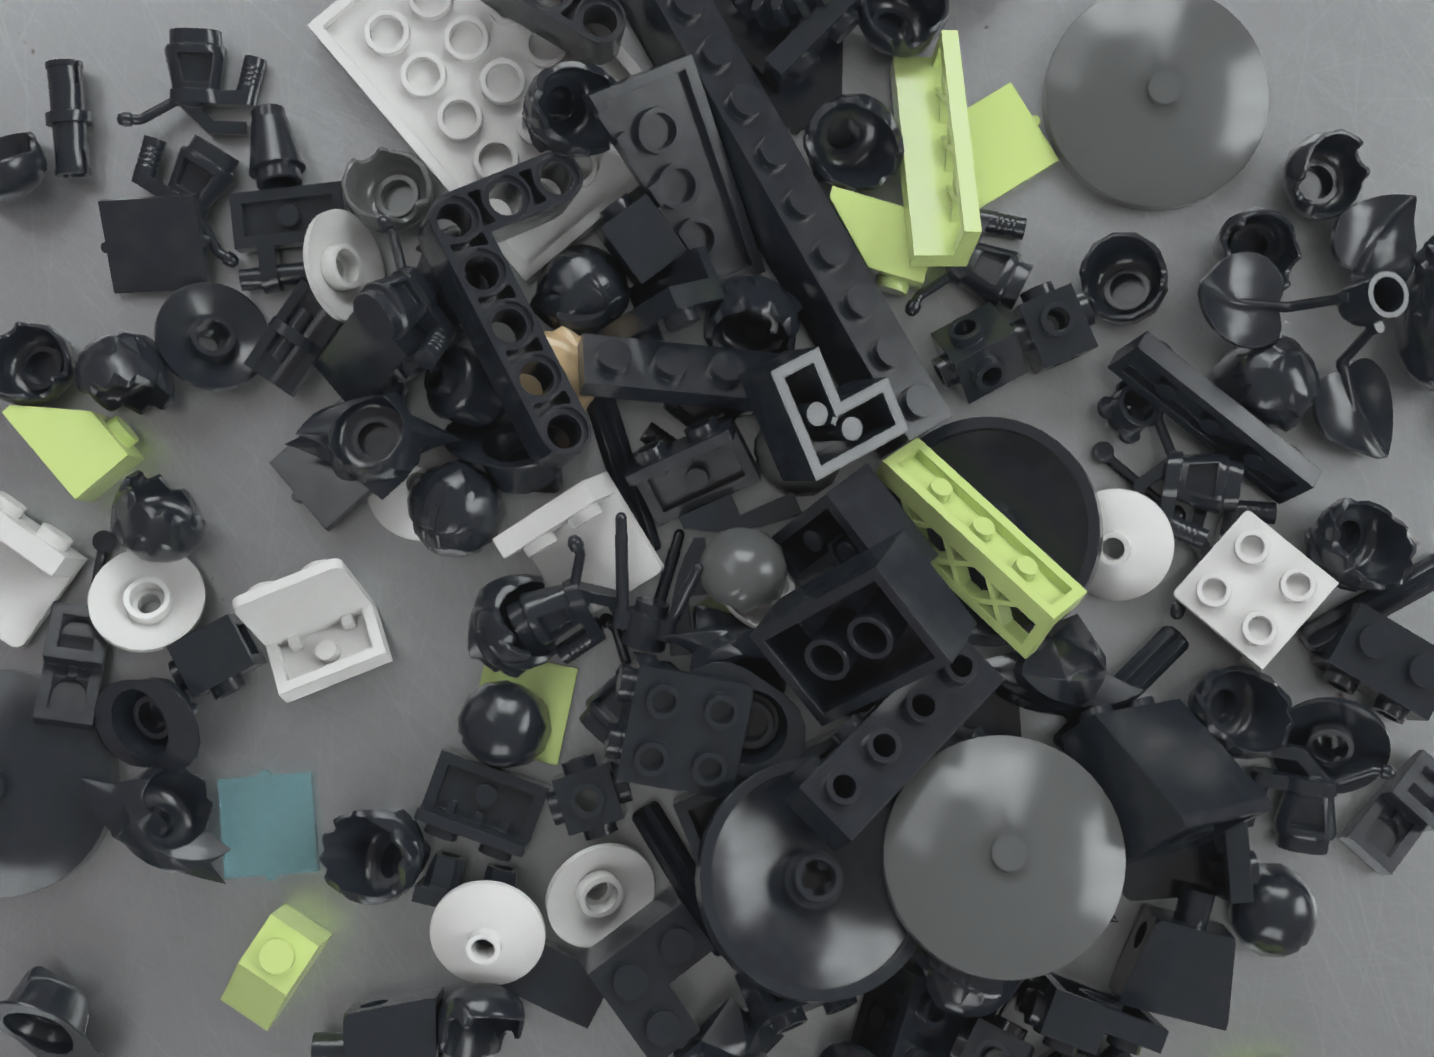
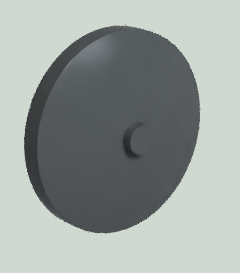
M1100 0L1084 11L1062 36L1047 66L1042 90V113L1048 139L1055 154L1069 174L1085 189L1109 203L1132 210L1148 212L1175 210L1193 205L1216 193L1235 178L1249 162L1261 141L1268 119L1270 103L1267 70L1257 44L1244 25L1229 10L1214 0Z
M991 735L976 737L952 745L930 758L897 795L886 820L881 849L882 871L888 897L896 915L912 938L926 952L945 965L967 975L997 981H1014L1046 975L1065 967L1090 949L1109 925L1118 907L1125 881L1126 855L1121 826L1115 810L1101 786L1079 763L1063 752L1042 742L1017 736Z

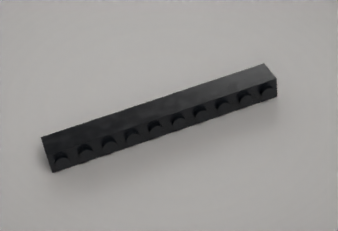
M617 0L622 5L627 21L653 66L681 55L692 54L756 244L780 286L795 296L803 306V313L799 319L815 347H819L825 364L838 387L851 380L888 377L909 431L876 448L875 451L881 459L951 418L953 415L713 0Z

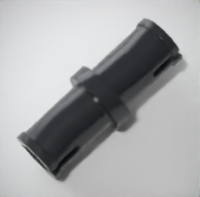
M74 59L48 60L45 62V69L47 70L50 111L45 113L46 126L52 128L55 176L59 178L90 177L93 175V169L91 168L87 127L93 125L92 112L87 111L85 106L83 62L80 60L75 61Z

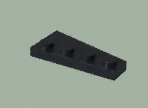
M692 54L681 55L581 96L643 192L647 193L687 248V251L699 246L706 248L721 286L729 280L741 276L760 275L766 272Z

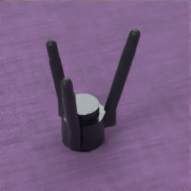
M619 512L615 517L616 610L612 627L622 629L620 641L624 645L641 651L662 653L665 651L666 643L671 644L673 642L661 636L675 634L677 624L697 586L696 584L704 567L702 563H694L669 611L670 605L666 603V599L685 537V532L682 529H677L674 532L670 548L668 549L664 570L661 573L654 598L639 596L636 597L635 605L629 606L627 517L625 513Z

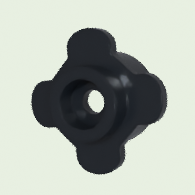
M1123 380L1117 383L1116 392L1110 397L1104 396L1097 403L1099 415L1103 419H1107L1110 426L1118 431L1119 439L1125 444H1134L1139 441L1140 432L1146 427L1154 426L1153 422L1158 416V408Z

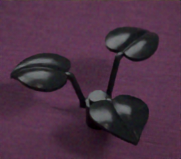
M1390 194L1369 198L1349 207L1337 218L1331 233V251L1339 264L1353 270L1350 276L1352 282L1348 283L1339 293L1295 301H1280L1283 295L1284 284L1279 270L1269 258L1255 252H1239L1219 261L1199 282L1197 292L1201 311L1210 327L1226 342L1240 348H1262L1277 341L1282 329L1280 312L1288 313L1335 305L1338 307V311L1344 320L1355 326L1365 327L1360 335L1337 358V372L1323 375L1320 378L1321 394L1315 399L1312 406V414L1319 431L1328 440L1342 448L1375 459L1387 458L1391 447L1393 403L1390 386L1386 375L1373 360L1360 358L1351 363L1349 362L1374 335L1384 332L1385 326L1383 321L1400 316L1407 308L1409 292L1406 282L1414 269L1413 259L1417 249L1414 224L1417 197L1414 195Z

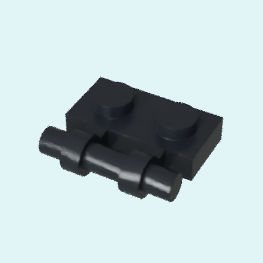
M341 181L229 193L234 249L239 253L258 251L259 267L239 269V282L242 291L263 289L265 294L284 292L285 286L297 285L301 279L308 283L304 262L281 264L279 249L303 246L308 226L318 214L332 209L348 211L340 184Z

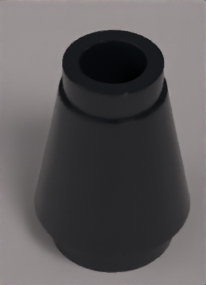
M278 104L256 106L251 110L249 176L256 180L259 190L301 185V174L305 172L306 166L286 117L284 107Z

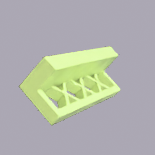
M941 30L932 57H893L889 69L894 118L903 137L904 154L900 164V177L910 267L967 266L982 233L958 30Z
M919 437L882 460L875 474L886 488L888 487L900 498L903 510L937 552L938 556L930 562L931 565L958 597L1021 656L1027 659L1037 650L1052 627L1077 607L1088 591ZM926 528H932L942 537L946 551H939L929 541ZM968 567H974L985 577L988 590H981L971 580ZM1010 607H1017L1036 624L1030 633H1027L1013 619Z

